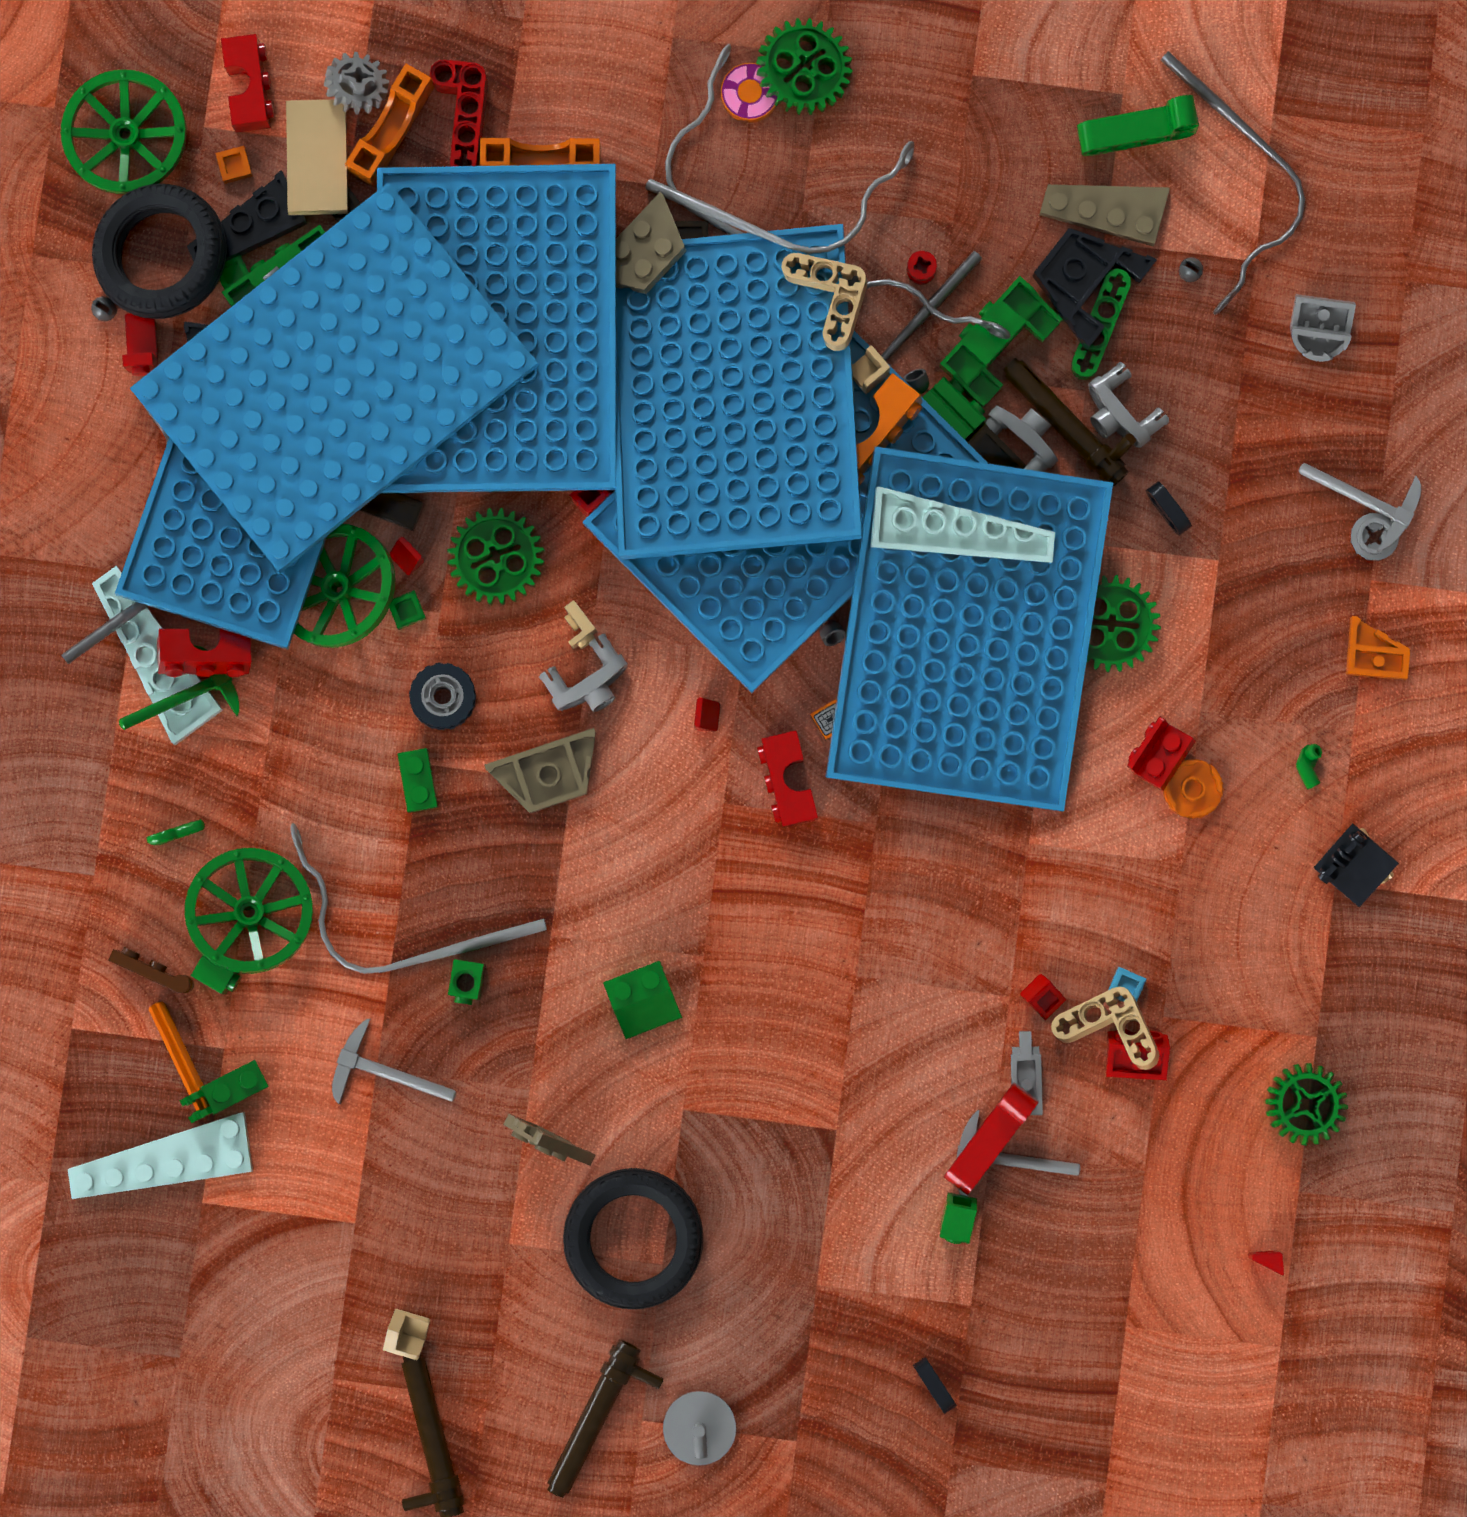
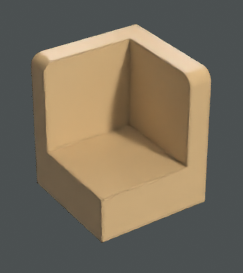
M872 345L866 349L865 355L852 365L853 380L867 394L889 376L890 366Z
M395 1309L387 1329L383 1351L418 1360L427 1337L430 1319Z

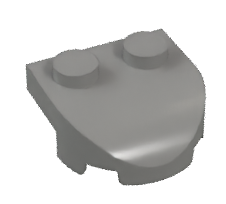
M1296 294L1290 323V333L1298 351L1310 360L1323 362L1332 360L1333 357L1346 350L1352 338L1351 329L1356 303Z

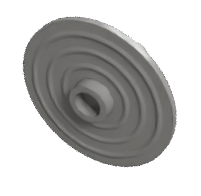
M694 1391L682 1395L671 1404L664 1418L663 1434L668 1448L678 1459L692 1465H707L718 1461L729 1451L736 1435V1422L731 1408L719 1396L710 1392Z

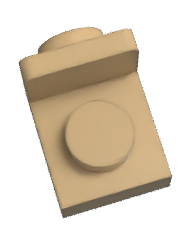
M573 600L564 607L568 613L564 618L574 631L580 628L582 632L568 643L573 649L578 646L580 649H583L595 639L593 635L597 630Z

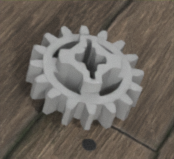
M354 52L353 58H349L346 53H343L341 61L334 58L332 65L327 67L324 86L328 88L326 95L327 97H335L333 105L337 106L342 103L344 105V112H347L349 108H354L355 114L359 115L360 109L364 108L367 113H371L372 106L378 109L382 100L385 101L389 86V80L385 79L387 71L378 70L379 61L369 62L370 55L368 54L364 59H361L358 52Z

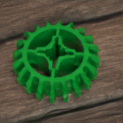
M1311 1063L1305 1064L1304 1072H1302L1299 1064H1294V1075L1288 1069H1283L1284 1081L1278 1076L1273 1078V1081L1279 1085L1278 1089L1274 1087L1267 1088L1269 1093L1275 1094L1274 1099H1265V1104L1274 1105V1109L1266 1111V1116L1276 1115L1277 1119L1270 1123L1271 1127L1275 1128L1282 1125L1283 1127L1278 1133L1281 1137H1284L1290 1131L1289 1142L1295 1143L1300 1135V1143L1305 1146L1308 1143L1309 1136L1315 1145L1320 1142L1318 1134H1321L1325 1140H1329L1331 1137L1327 1131L1328 1128L1334 1132L1340 1130L1333 1123L1335 1119L1342 1122L1346 1119L1343 1115L1338 1114V1110L1348 1109V1105L1339 1104V1099L1347 1097L1346 1092L1336 1093L1335 1091L1342 1086V1082L1330 1083L1334 1077L1333 1072H1328L1322 1077L1324 1072L1323 1066H1318L1315 1072L1312 1073L1313 1067ZM1312 1079L1322 1085L1323 1088L1309 1094L1297 1081ZM1290 1087L1294 1102L1284 1112L1283 1098L1285 1092ZM1302 1096L1305 1099L1315 1098L1312 1100L1313 1105H1310L1312 1107L1310 1112L1305 1109L1298 1110L1300 1103H1302L1300 1102ZM1328 1096L1330 1102L1329 1112L1325 1120L1322 1121L1319 1106ZM1304 1115L1313 1123L1315 1128L1302 1130L1292 1125L1289 1120Z

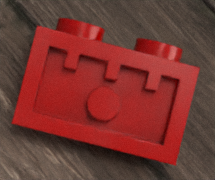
M1160 716L1156 722H1152L1145 732V739L1141 745L1134 748L1131 752L1127 767L1134 775L1164 791L1196 741L1191 736L1170 725L1166 719Z
M1125 1029V1033L1127 1035L1132 1036L1137 1034V1032H1132L1130 1030ZM1118 1030L1108 1031L1106 1077L1167 1081L1170 1054L1168 1035L1158 1031H1150L1159 1051V1061L1153 1068L1144 1070L1138 1068L1129 1058ZM1141 1041L1135 1043L1141 1052V1055L1137 1058L1146 1061L1148 1059L1147 1054L1151 1051H1147Z

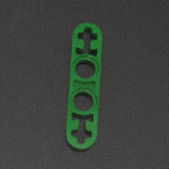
M1122 269L1111 270L1103 281L1090 315L1105 326L1101 332L1104 336V341L1098 346L1091 345L1088 349L1090 352L1099 353V356L1097 357L1095 354H1092L1089 365L1093 369H1087L1085 372H1081L1080 365L1076 364L1077 361L1082 362L1087 351L1081 350L1083 346L1079 342L1071 362V371L1078 379H1090L1097 372L1131 286L1129 274ZM1116 277H1121V283L1125 285V288L1119 287L1115 298L1121 299L1120 302L1113 297L1103 296L1104 292L1110 295L1113 284L1109 280H1115ZM1109 303L1114 307L1115 313L1111 318H1103L1099 315L1098 307L1101 304Z

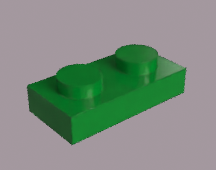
M424 748L397 753L407 812L412 813L438 808L428 749Z

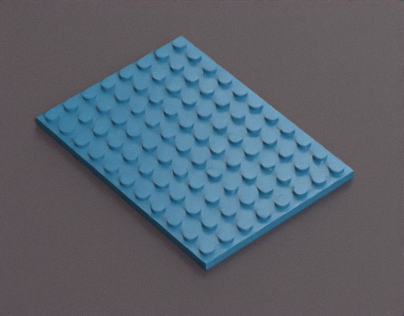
M616 164L377 168V191L387 183L393 187L539 364L536 369L381 493L616 490Z
M387 183L130 387V389L273 566L281 573L536 369L539 364L393 187Z
M843 224L768 231L793 244L809 248L829 246L845 238ZM751 233L682 239L686 252L647 294L632 291L630 288H616V497L620 559L862 539L851 342L848 347L841 351L830 350L824 342L823 328L834 292L788 282L781 268L783 259L791 253H801L846 263L845 245L830 252L809 254L789 249ZM800 263L790 267L792 273L795 274L797 269H801ZM828 268L820 269L816 274V278L820 281H827L832 277L833 272ZM807 271L808 278H810V271ZM838 272L839 276L836 284H839V278H842L841 272ZM840 303L837 307V312L841 315L849 314V303ZM837 322L838 329L836 334H830L833 341H837L838 337H843L841 333L842 323Z
M855 331L851 339L852 365L865 355L866 349L869 347ZM890 366L889 376L893 373V374H895L897 377H899L901 380H903L906 384H908V383ZM888 377L867 394L853 380L857 444L868 439L877 428L880 415L873 396ZM923 398L921 404L923 407L918 416L912 421L908 419L902 427L903 433L894 444L889 443L885 447L888 449L988 463ZM871 466L863 474L865 479L859 486L862 526ZM616 490L583 521L586 528L751 694L843 606L853 594L861 539L621 560L618 548Z
M874 447L826 778L1064 811L1113 482ZM883 487L1055 532L1053 563L870 547L875 488Z

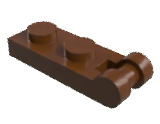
M123 947L122 951L113 949L108 959L110 962L178 993H189L194 987V981L190 976H173L165 972L167 966L152 959L149 964L138 959L139 953Z

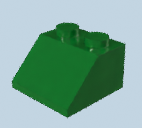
M661 961L603 982L625 1039L682 1018Z

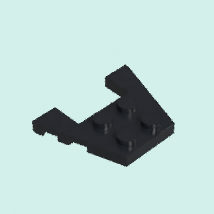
M1068 228L1035 270L1033 278L1082 346L1088 350L1105 326L1081 309L1084 303L1113 266L1126 271L1132 279L1140 283L1157 259L1149 255L1145 257L1133 253L1132 249L1123 246L1119 248L1104 243L1105 240Z

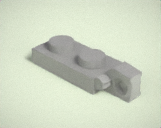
M1019 1031V1047H1012L1011 1085L1015 1082L1039 1100V1103L1030 1115H1043L1042 1066L1039 1046L1032 1047L1031 1031Z

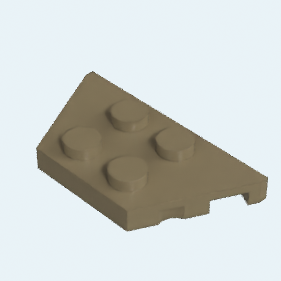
M661 192L616 238V288H630L632 291L647 294L686 252L668 204Z
M592 728L485 764L484 766L529 813H533L587 795L596 732Z
M508 1114L503 1124L513 1130L511 1134L513 1137L525 1143H530L535 1146V1149L562 1161L569 1157L591 1165L595 1154L579 1148L570 1141L539 1125L514 1115Z

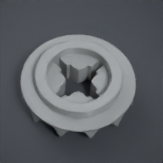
M1369 513L1356 521L1351 529L1350 542L1356 554L1361 555L1366 560L1380 561L1395 551L1399 538L1391 546L1379 552L1376 551L1380 544L1378 545L1376 542L1368 545L1365 544L1370 537L1367 533L1369 530L1374 533L1377 530L1383 529L1384 531L1379 537V541H1383L1392 525L1390 518L1380 513Z

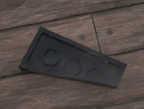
M282 170L273 176L274 179L265 187L261 186L252 193L253 196L241 206L237 205L229 212L230 215L221 221L227 244L226 261L237 256H243L308 224L304 215H288L287 179ZM197 238L187 245L193 261L197 253Z

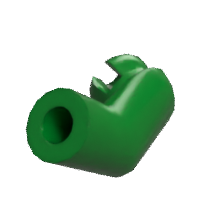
M1317 744L1306 745L1302 748L1296 762V769L1307 790L1321 783L1314 771L1318 758L1322 756V749Z

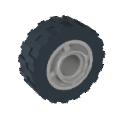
M435 663V665L425 667L423 671L416 675L409 691L410 704L414 714L421 723L432 729L451 730L458 725H462L471 716L476 703L475 687L471 678L463 669L450 663ZM440 689H446L451 693V699L446 704H439L434 700L435 693Z

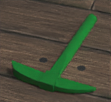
M193 645L199 650L208 651L204 647ZM214 674L204 681L119 719V725L123 730H126L213 689L221 691L237 717L239 715V698L231 677L226 674Z

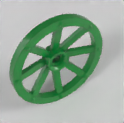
M112 70L99 74L85 82L69 100L61 122L63 150L73 169L90 185L114 194H126L139 187L162 182L179 163L186 144V120L174 94L155 77L135 70ZM115 83H119L121 118L118 119L92 95L99 89ZM129 83L140 84L156 92L133 120L130 116ZM165 100L172 112L174 126L139 129L161 102ZM85 101L110 125V129L74 127L77 113ZM122 132H131L129 138L122 139ZM174 137L171 150L163 163L140 142L141 139ZM73 138L108 139L112 141L83 164L76 152ZM119 148L121 149L119 181L108 180L91 172ZM135 149L156 170L142 178L129 181L130 150Z
M341 524L326 538L347 537L339 571H336L324 547L319 560L327 575L324 578L314 575L311 585L320 587L322 592L307 597L302 611L325 601L328 602L312 632L306 630L299 622L294 632L297 637L312 645L338 648L353 644L370 634L381 623L391 606L396 582L392 559L387 549L376 537L354 525ZM361 540L373 550L376 557L349 576L357 541ZM378 568H381L382 585L380 594L355 588L356 584ZM342 586V590L337 592V588ZM352 597L376 603L370 614L360 624H357L350 603ZM340 604L348 631L334 635H323L337 606Z
M235 849L213 858L196 874L185 899V922L195 947L214 965L235 973H261L282 965L301 948L312 924V898L304 877L287 859L264 849ZM243 861H260L273 866L254 897L250 896ZM232 863L235 864L241 894L239 900L209 880L218 870ZM284 872L294 883L299 895L263 905L262 902L280 873ZM201 889H206L233 908L234 911L196 916V904ZM302 905L301 921L295 934L264 917V915ZM254 909L255 914L253 917L248 918L244 916V910ZM237 922L216 950L205 941L198 926ZM260 925L289 943L276 954L263 959L257 926ZM245 928L248 929L254 961H240L224 956Z

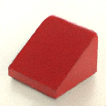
M400 537L389 554L391 559L406 575H411L424 563V558L404 537Z
M698 697L694 728L696 730L711 732L718 730L720 703Z
M1039 974L1020 993L1022 998L1045 1021L1067 1000L1052 982L1042 974Z
M1277 1250L1249 1252V1259L1284 1276L1283 1253Z

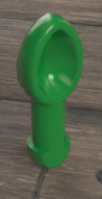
M201 819L147 836L146 840L150 845H163L204 830L205 823Z

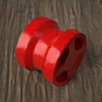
M917 251L908 260L907 276L915 284H927L935 276L937 261L930 252Z

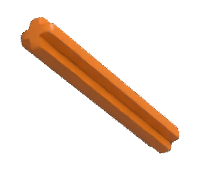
M161 1001L151 1005L149 1012L188 1094L191 1095L199 1091L200 1087L204 1085L165 1003ZM204 1096L193 1103L196 1111L209 1107Z

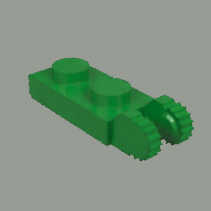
M253 1060L200 1087L199 1091L179 1101L183 1107L196 1102L197 1099L204 1096L209 1107L192 1113L188 1117L192 1124L210 1114L215 1115L269 1086L256 1061Z

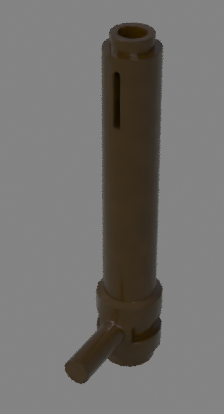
M1014 358L1003 369L1006 373L1005 377L1086 461L1085 465L1091 472L1096 471L1099 474L1098 479L1100 481L1113 482V487L1116 486L1129 473L1121 457L1136 442V438L1128 433L1113 449L1107 444L1103 445L1023 360L1019 361L1017 358Z
M621 1339L618 1340L616 1345H612L609 1351L611 1356L608 1362L604 1361L600 1369L601 1376L547 1482L549 1484L547 1489L549 1492L564 1498L566 1493L569 1494L623 1385H627L631 1376L656 1389L660 1388L663 1382L662 1377L637 1366L640 1360L638 1355L641 1350Z
M420 1354L419 1359L414 1360L402 1356L404 1362L401 1365L431 1482L428 1483L431 1492L403 1499L404 1511H409L434 1504L435 1511L439 1512L440 1517H452L464 1513L463 1505L465 1501L463 1495H460L458 1487L461 1485L458 1475L454 1474L425 1357H421Z

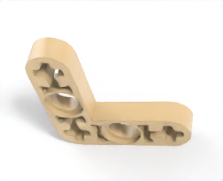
M801 253L787 255L782 261L781 268L788 282L834 292L823 328V338L830 350H844L851 342L866 292L867 278L864 270L855 265ZM800 263L801 269H797L795 274L792 273L790 267ZM820 269H830L833 272L832 277L827 281L818 280L816 274ZM807 271H810V278H808ZM838 272H841L842 278H839V284H836L838 282ZM853 276H857L859 282L849 286L848 280H852ZM842 302H850L853 305V310L847 315H841L837 312V307ZM837 322L842 323L841 333L843 337H838L837 341H833L830 334H836L838 329Z
M1124 987L1112 988L1059 1014L1052 1021V1032L1063 1043L1074 1042L1114 1023L1129 1058L1138 1068L1144 1070L1151 1069L1159 1061V1051L1132 993ZM1118 996H1122L1124 999H1126L1124 1001L1125 1006L1122 1008H1119L1118 1005H1115L1118 1002ZM1104 1002L1107 1003L1109 1010L1112 1012L1109 1015L1106 1008L1102 1005ZM1094 1007L1101 1010L1099 1020L1093 1023L1086 1020L1088 1010ZM1078 1015H1079L1080 1021L1085 1025V1026L1082 1027V1028H1081V1026L1077 1023V1022H1079V1021L1075 1018V1017L1078 1016ZM1133 1020L1140 1023L1138 1033L1132 1036L1125 1033L1126 1024ZM1068 1022L1070 1025H1072L1069 1028V1034H1065L1063 1031H1061L1062 1029H1064L1063 1023ZM1141 1041L1143 1047L1147 1051H1151L1147 1054L1148 1059L1146 1061L1137 1058L1141 1055V1052L1135 1043Z

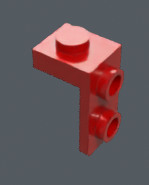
M128 313L125 314L127 354L122 355L123 367L134 376H145L159 365L156 320Z

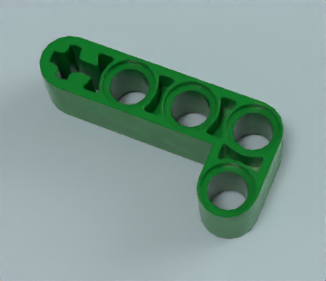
M1182 95L1168 100L1166 106L1081 122L1077 125L1082 155L1093 156L1188 138L1196 134L1199 128V121L1194 96Z

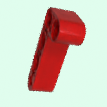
M438 60L430 69V77L435 89L440 93L457 95L450 166H462L464 161L463 153L467 154L469 166H479L480 138L483 136L488 90L486 72L478 63ZM447 71L452 74L451 78L446 82L437 80V76L441 72ZM472 74L481 76L480 82L475 85L468 84L466 80ZM469 103L478 105V109L472 114L465 113L463 108ZM465 132L475 134L474 139L469 143L460 141L461 135Z
M1014 1082L943 1177L968 1196L1021 1124L1030 1116L1039 1100Z

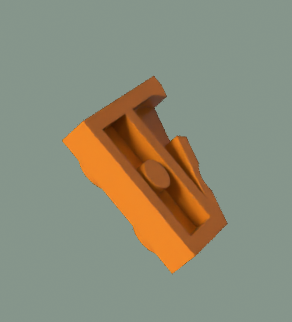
M1357 616L1350 617L1346 675L1407 680L1410 648L1390 639L1387 634L1372 628L1362 622V619Z

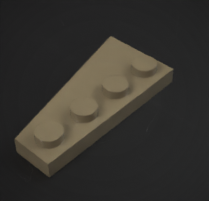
M1048 184L1039 215L1154 246L1170 188Z

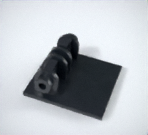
M1352 823L1314 866V869L1320 873L1318 877L1326 884L1328 882L1333 884L1360 908L1399 862Z

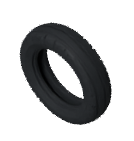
M171 184L142 186L116 200L100 220L92 246V261L95 275L105 294L123 310L133 315L150 319H165L179 316L201 304L218 284L224 270L227 254L225 232L214 209L193 191ZM172 213L182 216L191 223L197 238V253L189 272L179 282L164 289L147 290L133 285L127 278L122 264V250L130 231L140 221L155 214Z
M620 1169L597 1178L585 1187L575 1199L564 1226V1252L573 1276L591 1296L617 1308L645 1309L671 1299L691 1280L702 1255L703 1227L694 1202L676 1182L658 1172L647 1169ZM637 1195L654 1200L668 1212L676 1229L677 1242L672 1260L662 1272L648 1280L628 1282L617 1279L608 1274L598 1264L592 1252L590 1236L597 1214L606 1204L623 1196Z

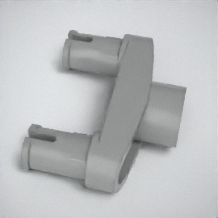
M1119 362L1102 377L1097 376L1088 383L1090 395L1099 409L1097 413L1090 417V421L1103 438H1108L1114 432H1117L1122 437L1130 433L1136 438L1133 446L1141 448L1151 440L1150 436L1170 421L1166 414L1157 420L1164 412L1159 407L1141 422H1137L1112 392L1132 376L1128 368L1122 372L1126 366Z
M997 405L988 414L990 417L985 424L996 435L1003 428L1005 430L1009 428L1035 451L1033 453L1035 456L1024 469L1045 472L1048 467L1051 469L1059 461L1050 447L1041 438L1051 425L1032 408L1022 419Z
M606 634L598 636L603 648L600 647L596 639L589 643L602 662V668L575 686L568 688L555 666L547 669L553 681L550 680L545 671L540 674L539 678L552 695V702L558 711L567 710L587 702L591 710L597 712L615 700L616 697L609 686L623 674L628 667V663L622 654H617Z

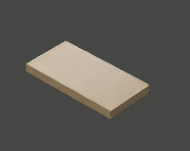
M334 99L286 101L288 215L348 214V176L345 166L347 161L346 112L343 111L344 105L342 103L337 106L333 105Z

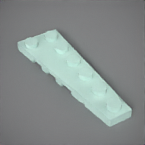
M883 487L875 488L870 547L1053 563L1055 532Z
M117 566L92 583L109 619H112L135 603V601L116 596L115 594L122 573ZM146 607L115 631L123 643L152 703H156L201 682V679L196 674H183L180 677L158 674L157 638L159 629L163 628L149 608ZM208 691L158 714L171 742L176 745L223 711V709Z
M245 1112L69 1168L68 1176L71 1198L77 1199L253 1172Z

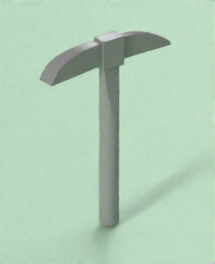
M1303 463L1299 468L1301 475L1391 518L1390 522H1392V525L1376 552L1391 546L1398 540L1404 530L1408 528L1421 496V483L1417 476H1415L1402 506L1396 508L1306 463Z
M370 1019L363 1021L352 1032L344 1048L341 1049L332 1083L333 1097L338 1104H341L351 1068L372 1073L450 1102L456 1097V1091L360 1057L357 1052Z
M980 1110L972 1115L964 1128L960 1145H958L957 1157L976 1133ZM1000 1153L992 1163L1078 1176L1081 1171L1080 1164L1006 1153ZM959 1190L961 1195L967 1196L965 1193Z

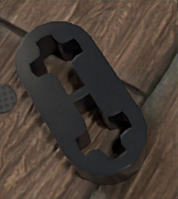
M1157 481L1146 489V494L1178 536L1192 527L1186 514L1162 483Z
M924 1357L913 1364V1367L943 1413L945 1414L955 1408L957 1404L927 1358Z

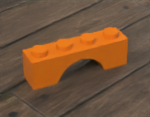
M405 63L390 88L387 103L379 119L365 137L359 139L345 163L351 175L375 187L377 184V168H386L435 88L431 77Z
M480 138V166L601 164L600 138H569L565 142L552 145L524 144L511 138Z
M893 373L873 396L880 415L876 430L868 439L857 444L859 486L865 479L863 474L872 465L874 447L885 448L889 443L894 444L902 435L904 424L908 419L914 420L923 407L921 406L923 402L921 395Z

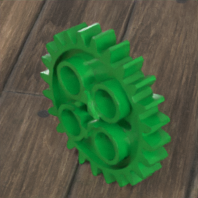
M796 18L794 27L788 21H785L783 31L775 27L773 30L774 37L767 35L764 40L768 46L761 45L759 52L764 56H759L756 64L763 67L757 70L756 75L765 77L761 81L760 87L769 86L766 97L776 95L775 105L778 106L780 103L785 102L786 112L792 106H796L797 115H800L803 107L807 108L809 115L813 114L815 106L821 112H824L826 108L825 102L834 106L836 103L835 96L842 98L844 94L842 88H847L850 83L845 77L851 76L853 70L845 66L851 64L852 57L843 56L847 53L849 47L839 46L843 37L837 36L833 38L831 36L834 30L833 27L829 28L826 32L823 31L822 21H820L817 27L812 26L811 18L808 19L806 25H802L800 19ZM809 42L813 50L805 51L800 47L799 43ZM818 52H825L824 55H821L817 59L812 61L809 69L806 67L801 69L793 77V79H791L789 82H784V78L793 75L797 71L800 64L804 66L810 60H812ZM786 59L791 67L788 69L781 68L776 60ZM821 64L828 65L832 73L823 74L819 71L818 66ZM795 83H806L809 87V91H799L796 88Z
M488 508L487 517L484 518L477 511V521L473 522L466 517L465 521L468 527L464 529L457 526V530L461 534L460 538H450L456 544V548H449L447 552L455 556V558L447 561L449 566L457 567L450 574L452 578L461 577L457 583L458 588L467 585L466 596L469 597L476 592V601L479 603L484 596L487 597L488 604L491 606L495 598H498L501 605H504L505 597L510 596L511 600L516 602L515 593L519 591L522 595L526 596L527 593L524 586L527 584L535 587L536 585L531 579L532 576L541 577L542 575L536 569V566L544 565L545 562L537 558V555L545 551L542 547H535L541 541L540 536L531 537L535 531L533 525L524 528L527 521L525 517H522L518 522L515 521V511H512L508 517H505L503 508H500L498 515L494 516L491 509ZM507 530L512 533L510 542L504 545L496 542L497 534ZM474 542L484 544V551L479 556L469 554V547ZM516 545L521 546L518 551L501 555V562L499 563L489 560L475 569L471 568V565L476 562L492 558L491 552L494 550L502 554ZM512 558H521L524 562L522 569L517 572L510 571L508 569V562ZM486 569H492L496 572L495 580L488 584L481 582V573Z
M1104 575L1102 576V584L1098 585L1096 600H1103L1107 605V610L1101 616L1093 615V619L1109 621L1110 616H1116L1117 622L1138 623L1139 628L1115 627L1114 632H1109L1108 626L1092 625L1091 630L1098 629L1103 632L1105 637L1102 644L1098 646H1093L1089 643L1086 663L1091 659L1094 660V670H1097L1102 663L1105 664L1107 673H1109L1111 665L1115 664L1117 670L1122 672V663L1125 662L1132 669L1134 668L1132 659L1136 657L1139 661H1144L1141 654L1143 650L1152 653L1153 650L1148 645V642H1158V638L1152 635V631L1161 630V626L1153 624V620L1160 618V614L1151 613V609L1157 603H1147L1146 600L1150 592L1148 591L1141 595L1139 593L1140 583L1134 588L1129 587L1130 578H1127L1123 584H1119L1118 575H1115L1113 582L1108 583ZM1125 602L1135 604L1137 614L1132 618H1124L1120 614L1121 605ZM1129 632L1133 635L1135 641L1130 648H1121L1118 645L1117 637L1120 633Z

